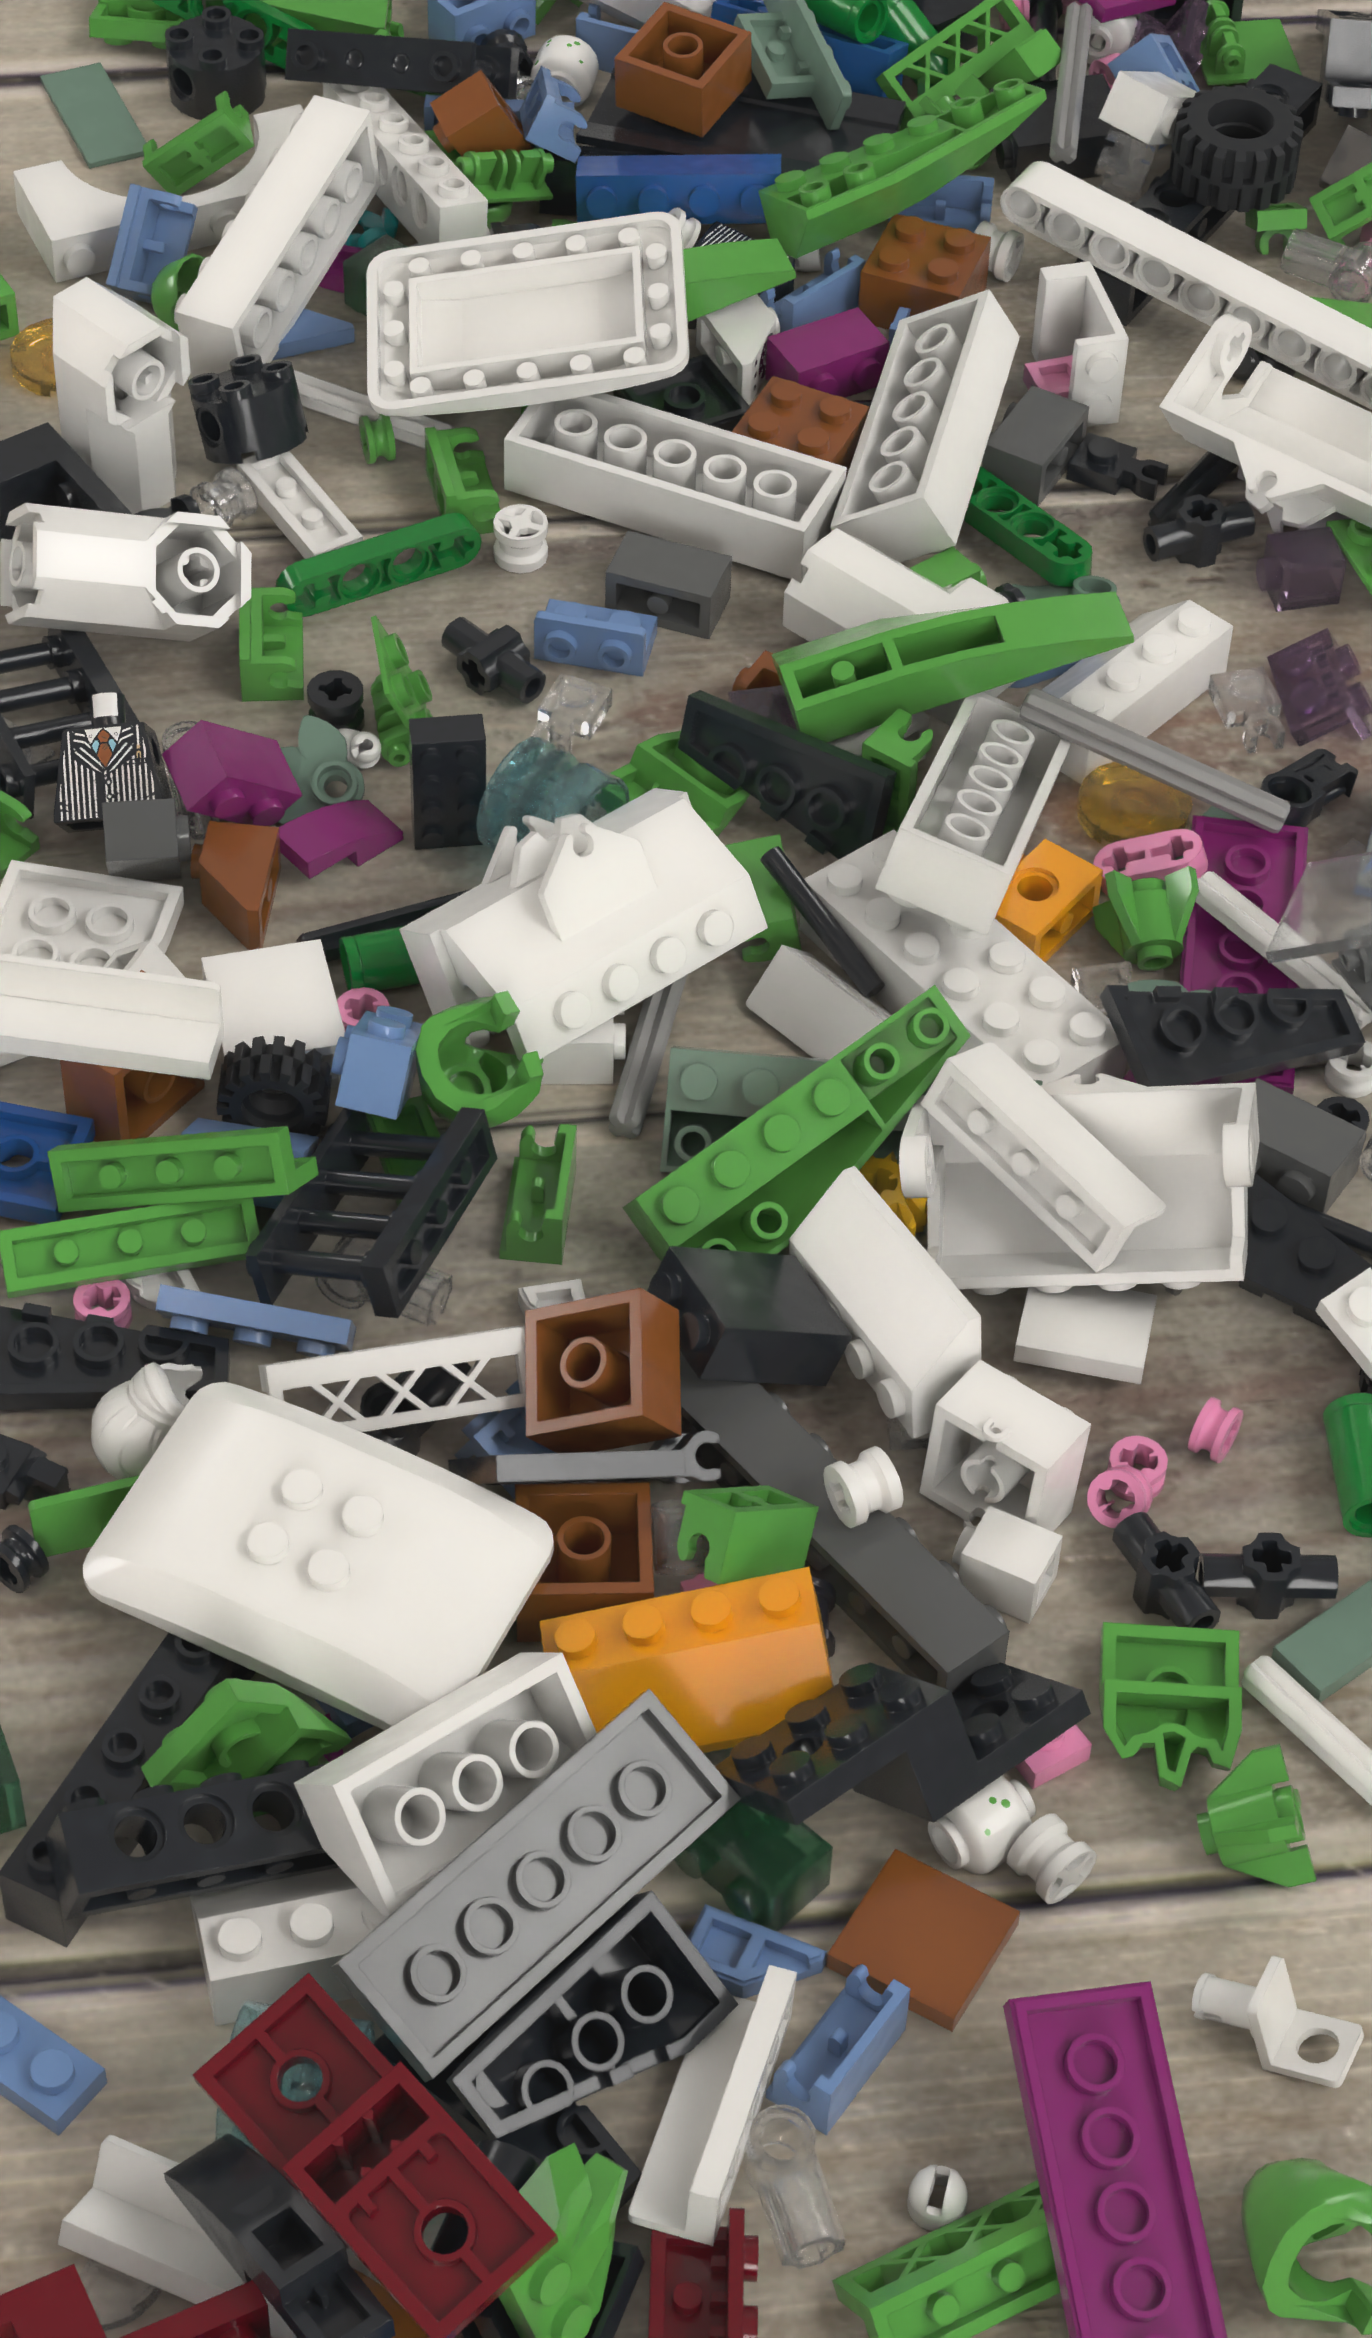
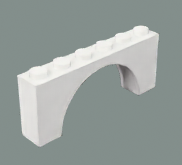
M300 104L253 115L255 154L250 162L226 182L199 193L182 196L183 202L194 204L198 208L188 251L220 243L226 224L230 220H234L245 203L249 188L253 184H257L265 173L272 152L276 148L280 149L290 134L295 116L304 112ZM62 160L13 171L17 213L54 281L58 283L108 271L127 197L112 194L87 184L75 176Z

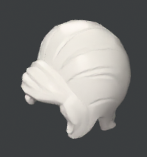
M152 1362L142 1367L131 1380L112 1388L100 1399L92 1414L91 1442L97 1459L109 1474L120 1480L142 1473L189 1402V1399L185 1397L186 1390L202 1379L203 1371L201 1366H194L193 1364L177 1365L173 1363L159 1365Z

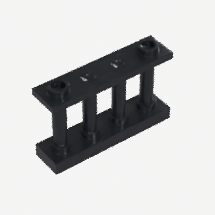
M288 28L285 80L444 94L479 70H482L503 99H516L519 48L476 45L474 42Z
M48 628V636H43L42 643L0 651V674L47 665L51 670L56 669L60 676L57 679L0 690V790L24 804L32 814L29 819L34 818L35 787L57 783L59 759L30 765L22 749L61 741L63 731L69 728L92 726L90 696L99 693H122L86 632ZM125 698L126 723L140 722ZM68 700L71 705L76 704L81 711L80 714L13 728L7 726L1 713Z
M461 1107L446 1132H443L440 1137L370 1132L364 1112L343 1108L335 1122L328 1127L326 1135L311 1156H316L319 1175L291 1194L284 1196L257 1238L251 1242L245 1254L246 1269L249 1276L253 1279L260 1303L273 1305L292 1275L362 1282V1285L368 1291L375 1316L399 1318L498 1159L485 1110ZM369 1157L427 1161L422 1170L418 1171L415 1176L361 1171ZM344 1195L402 1200L398 1208L390 1216L335 1211ZM318 1235L376 1240L371 1250L367 1251L364 1256L308 1251Z

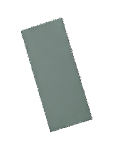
M101 62L40 76L44 89L89 169L144 156L143 145L147 142Z

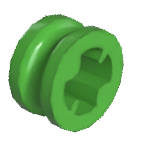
M379 414L378 419L374 421L370 420L368 416L360 417V440L367 464L376 463V459L380 456L385 457L387 461L395 460L396 446L390 417Z

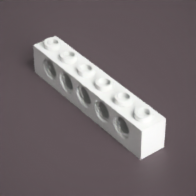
M323 83L324 98L371 111L381 182L376 195L420 245L487 236L488 200L385 88Z

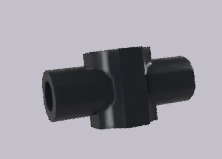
M1201 494L1183 498V505L1177 510L1176 519L1144 528V548L1148 557L1154 562L1176 557L1179 563L1191 564L1197 568L1211 566L1215 564L1216 555L1221 552L1223 543L1254 534L1256 526L1255 515L1251 506L1246 501L1223 506L1219 499L1206 498Z
M458 617L445 628L441 640L442 646L457 657V670L462 674L468 688L481 696L485 692H491L497 687H501L523 704L530 703L540 695L546 683V676L541 670L530 663V650L525 646L521 634L515 629L505 625L500 629L496 628L488 634L465 617Z
M1145 1512L1132 1514L1121 1521L1114 1529L1112 1540L1137 1573L1132 1598L1144 1614H1157L1167 1620L1171 1619L1176 1627L1213 1629L1219 1622L1221 1611L1195 1578L1200 1552L1188 1537H1176L1165 1531L1161 1532Z
M1258 1533L1256 1539L1251 1544L1242 1547L1241 1554L1200 1553L1198 1582L1209 1597H1235L1236 1605L1245 1607L1252 1613L1255 1619H1278L1280 1612L1287 1607L1293 1606L1295 1598L1336 1599L1339 1574L1336 1555H1301L1300 1547L1290 1544L1281 1533Z

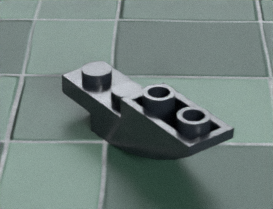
M227 2133L164 2173L168 2186L243 2282L246 2283L252 2280L297 2338H393L396 2336L393 2318L350 2266L346 2246L301 2194L270 2163L243 2141Z

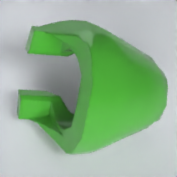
M508 991L452 1006L431 1016L421 1027L416 1046V1067L423 1099L439 1118L449 1123H452L461 1107L478 1108L485 1110L489 1128L495 1127L518 1116L540 1092L544 1073L541 1066L543 1058H539L538 1051L523 1054L521 1061H519L516 1055L477 1048L465 1042L466 1037L472 1032L487 1030L500 1033L514 1025L520 1010Z
M1297 2158L1267 2163L1256 2170L1243 2189L1241 2218L1257 2286L1269 2311L1283 2318L1348 2323L1356 2327L1361 2335H1371L1372 2286L1352 2277L1332 2282L1315 2279L1301 2268L1296 2257L1303 2246L1344 2235L1357 2226H1362L1372 2236V2186L1339 2173L1326 2166L1320 2160Z

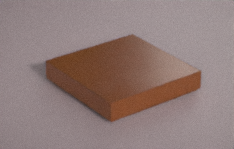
M895 1849L827 1953L826 1967L847 1978L857 1965H865L869 1972V1976L866 1978L868 1985L881 1995L893 1979L899 1981L911 1989L908 2010L953 2032L1017 1928L1020 1911Z

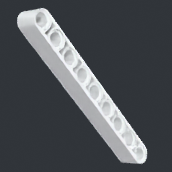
M1044 161L1031 163L1003 191L1000 197L1002 211L1007 219L1016 226L1084 261H1091L1093 266L1209 326H1212L1224 314H1231L1248 322L1252 329L1249 347L1372 410L1371 328Z

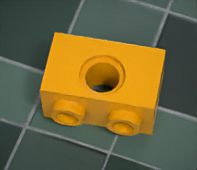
M1044 839L1028 855L1023 854L995 919L1046 963L1093 916L1092 907L1099 905L1103 870L1055 843Z

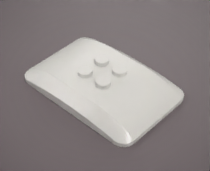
M649 212L392 249L377 255L368 265L367 393L371 407L377 413L385 416H420L475 412L595 395L675 376L684 369L689 360L683 235L679 220L665 212Z
M219 1382L211 1383L199 1389L191 1397L88 1552L83 1564V1578L90 1594L99 1601L376 1727L387 1730L484 1674L548 1566L554 1551L552 1530L545 1520L461 1476L309 1410L240 1385Z

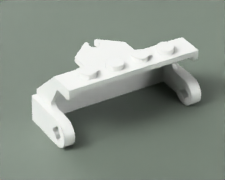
M1231 314L1222 315L1211 326L1159 406L1172 430L1181 434L1186 441L1241 466L1246 481L1245 498L1261 514L1267 512L1272 531L1276 537L1282 536L1283 526L1286 525L1299 528L1289 536L1293 545L1332 536L1326 527L1327 521L1353 519L1372 528V412L1275 369L1265 361L1259 362L1239 394L1222 395L1225 386L1246 355L1252 336L1251 325L1248 322Z
M654 788L594 822L576 813L555 818V823L535 816L525 815L522 818V822L530 829V833L519 843L517 842V828L515 826H505L480 885L399 930L432 1015L452 1006L478 999L477 996L483 998L491 997L496 993L504 991L509 992L520 1013L514 1025L506 1030L516 1056L521 1061L523 1054L538 1051L540 1059L546 1057L764 931L768 926L749 873L692 808L687 792ZM487 1030L472 1032L466 1037L465 1042L471 1046L482 1048L488 1044L490 1032Z
M1100 1073L1095 1075L1096 1083L1081 1084V1075L1075 1074L1040 1085L1166 1204L1162 1215L1135 1227L1113 1263L1098 1272H1095L921 1105L925 1095H922L912 1106L900 1141L899 1170L902 1193L905 1199L927 1198V1252L958 1289H973L977 1294L996 1295L1006 1292L1010 1288L1036 1287L1040 1292L1060 1293L1071 1289L1073 1286L1099 1285L1100 1288L1107 1291H1124L1135 1287L1137 1284L1163 1283L1165 1287L1170 1289H1189L1199 1285L1201 1282L1244 1281L1248 1246V1187L1253 1186L1260 1142L1256 1082L1147 1087Z

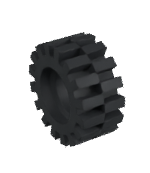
M264 1036L254 1037L252 1048L242 1041L235 1045L234 1053L231 1051L227 1052L221 1065L216 1106L217 1114L223 1115V1122L261 1128L288 1126L289 1132L305 1135L307 1133L308 1135L316 1136L320 1133L321 1125L325 1126L328 1120L332 1084L331 1067L328 1061L321 1062L322 1054L315 1048L305 1054L306 1043L295 1040L292 1047L284 1045L285 1037L274 1036L273 1044H266ZM262 1090H279L286 1092V1094H274Z

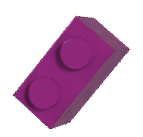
M856 307L767 337L765 379L769 381L772 376H776L846 398L877 387L889 353L890 342L866 315Z
M200 720L162 754L187 811L239 824L271 826L281 820L285 811L303 796L277 740Z

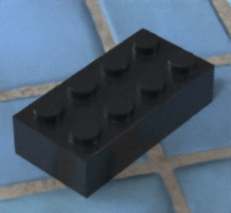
M482 714L409 719L411 819L415 850L487 845L486 736Z

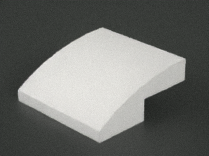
M1099 1285L1073 1286L1071 1289L1060 1293H1044L1038 1291L1036 1287H1028L1013 1361L1141 1385L1157 1295L1133 1290L1107 1291L1100 1288Z

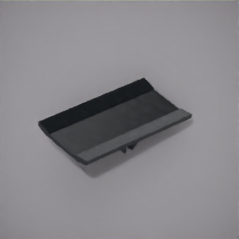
M614 67L611 78L587 122V128H581L576 134V143L643 153L645 155L781 154V174L794 170L806 171L820 165L819 160L828 154L835 152L849 153L863 147V141L873 135L881 133L894 134L898 132L906 110V101L852 92L851 105L846 110L839 129L828 130L811 97L766 99L755 75L752 74L751 82L704 137H700L617 107Z

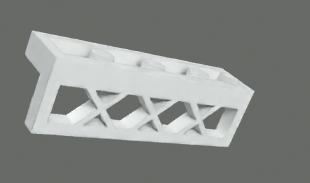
M525 1326L505 1327L258 1365L262 1392H267L269 1396L284 1401L283 1390L309 1386L331 1402L321 1416L331 1419L339 1408L350 1416L352 1420L339 1421L338 1423L360 1432L526 1407ZM515 1355L520 1393L495 1397L474 1381L490 1358ZM476 1361L467 1375L452 1365ZM440 1366L461 1383L445 1405L429 1407L409 1392V1390L425 1368ZM411 1371L402 1385L386 1375ZM375 1376L396 1393L380 1415L364 1417L346 1404L344 1400L360 1378ZM346 1381L336 1396L321 1385ZM468 1389H471L483 1398L458 1403ZM403 1399H406L418 1408L416 1410L393 1413Z

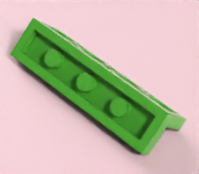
M984 0L875 79L889 99L906 101V110L899 131L907 128L908 121L923 116L926 113L919 104L925 96L934 102L947 95H952L955 98L957 96L955 90L972 73L977 78H980L1014 47L1035 33L1012 0ZM994 6L1012 29L1008 33L990 27V9ZM961 31L978 37L977 53L960 48ZM930 52L948 58V75L930 70ZM902 74L918 79L916 99L913 101L910 99L895 78L897 75Z
M288 1126L58 1145L47 1151L59 1213L289 1195L319 1175L316 1156L294 1158Z
M253 1198L161 1204L0 1230V1260L7 1296L9 1299L76 1288L81 1285L246 1260L245 1254L251 1242L259 1235V1228Z
M1038 2180L832 2280L838 2300L864 2320L869 2338H970L1060 2293Z

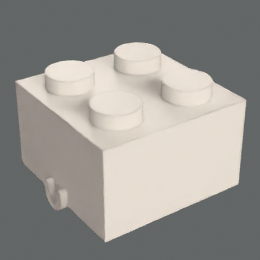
M979 1360L936 1403L919 1493L964 1519V1528L967 1525L976 1528L977 1526H974L971 1522L976 1516L982 1518L990 1505L1053 1532L1072 1512L1091 1423L1075 1415L1071 1410L1054 1403L1023 1385L1014 1377L1004 1374L986 1362Z

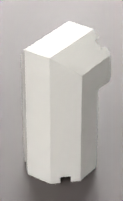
M85 277L53 296V361L61 437L132 514L143 510L161 508L169 503L171 498L175 497L177 461L172 406L176 400L171 398V390L175 382L184 386L191 373L188 338L136 303Z
M24 503L10 511L6 525L16 526L13 539H1L0 605L12 607L13 611L5 615L10 625L190 642L219 629L230 619L228 617L241 608L251 598V552L242 541L235 542L226 531L230 527L220 516L178 511L166 518Z
M836 528L807 550L800 563L808 568L802 582L800 583L792 578L784 592L782 626L810 642L878 619L994 606L1009 603L1006 597L973 578L962 580L954 587H952V584L940 587L860 539ZM1014 682L984 691V693L996 698ZM965 698L925 711L951 726Z

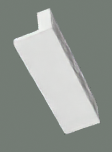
M781 945L746 1001V1006L812 1058L830 1060L892 1015L872 999L865 998L860 990L811 953Z
M0 953V1052L198 1079H211L224 1037L221 987L217 982Z
M987 1042L947 1058L921 1102V1105L1095 1272L1113 1263L1135 1227L1162 1215L1166 1208V1204L993 1042Z
M769 1965L756 2002L733 1996L739 2005L691 2052L685 2054L628 2210V2220L632 2224L713 2246L791 2020L797 1972Z
M114 2135L107 2136L100 2146L93 2187L62 2220L58 2245L194 2304L244 2284L240 2276L166 2183L164 2173L180 2163ZM348 2248L346 2251L350 2266L371 2278L372 2273ZM264 2296L268 2304L271 2337L297 2338Z

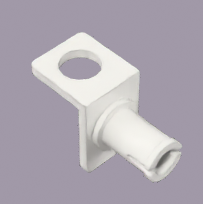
M1276 1956L1270 1958L1257 1987L1218 1978L1214 1974L1204 1973L1198 1979L1192 1997L1194 2017L1250 2030L1263 2070L1338 2088L1343 2084L1364 2038L1362 2026L1359 2024L1297 2009L1284 1958ZM1321 2034L1336 2039L1339 2043L1338 2051L1331 2059L1325 2062L1309 2063L1298 2055L1300 2045L1311 2036Z

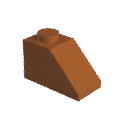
M479 70L430 102L439 123L432 127L433 131L448 153L456 149L463 157L467 151L492 152L493 150H502L505 152L507 149H515L519 154L520 150L536 148L533 143L525 140L521 120L482 70Z
M209 821L203 844L195 843L193 846L190 865L191 878L200 879L202 904L248 950L263 948L281 873L279 827Z

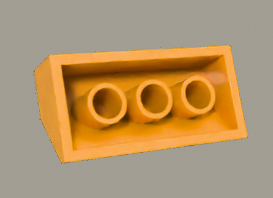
M810 1567L539 1621L543 1652L563 1653L596 1732L600 1731L640 1694L650 1689L703 1753L732 1748L747 1738L762 1735L783 1721L786 1713L793 1706L807 1700L816 1699L834 1687L822 1617Z

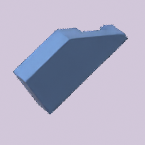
M304 309L296 323L279 343V350L273 360L354 343V326L350 322Z
M707 1904L704 1905L688 1937L730 1994L743 1999L759 1994L769 1965L797 1972L796 1981L822 1973L826 1965L827 1951Z

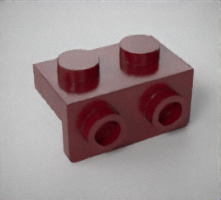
M729 2208L727 2226L719 2227L713 2246L651 2229L648 2338H757L758 2306L743 2304L744 2282H757L758 2235H744L745 2208Z

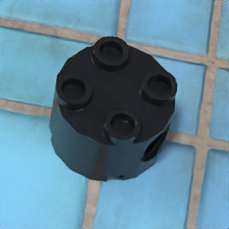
M210 6L202 11L201 16L185 20L166 30L165 45L171 103L181 113L198 120L204 119L209 115L208 113H213L217 110L215 97L223 91H227L232 109L241 104L248 114H251L263 104L267 82L264 33L260 28L237 16H231V11L224 6Z
M245 355L230 361V370L219 374H201L188 381L206 459L214 463L242 464L241 453L252 451L255 452L257 461L272 458L292 450L302 444L307 438L306 432L309 433L294 369L290 361L262 364L260 355Z

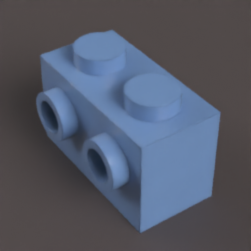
M428 0V39L474 42L476 45H480L481 41L488 34L499 29L515 30L522 35L523 39L536 35V0Z
M378 1006L376 1013L366 1010L356 1026H347L344 1037L340 1036L338 1039L331 1073L341 1075L335 1106L394 1120L398 1118L412 1092L417 1069L416 1046L423 1025L422 1023L412 1021L413 1014L411 1012L396 1007Z

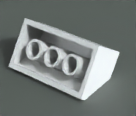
M1190 599L1139 615L1129 623L1134 635V643L1080 660L1043 688L1042 691L1143 737H1148L1226 675L1233 625ZM1072 743L1060 772L1085 786L1111 766L1114 761Z
M853 1166L841 1172L789 1238L790 1255H794L852 1334V1338L844 1353L854 1376L859 1380L865 1378L876 1392L879 1404L885 1415L890 1419L896 1417L912 1439L931 1432L936 1403L981 1360V1315L860 1171Z
M520 1652L296 1781L294 1785L322 1848L381 1914L388 1917L597 1732L563 1653Z
M341 1868L190 1896L215 2026L257 2018L308 1972L335 2002L355 1998L330 1968L382 1923L387 1916L381 1914Z

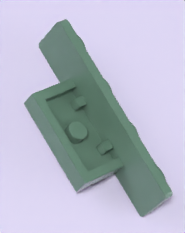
M763 0L769 13L737 14L733 26L751 32L752 71L766 99L811 97L827 129L838 130L845 112L849 109L852 102L851 86L841 73L834 59L832 48L826 43L816 23L815 15L808 8L805 0Z

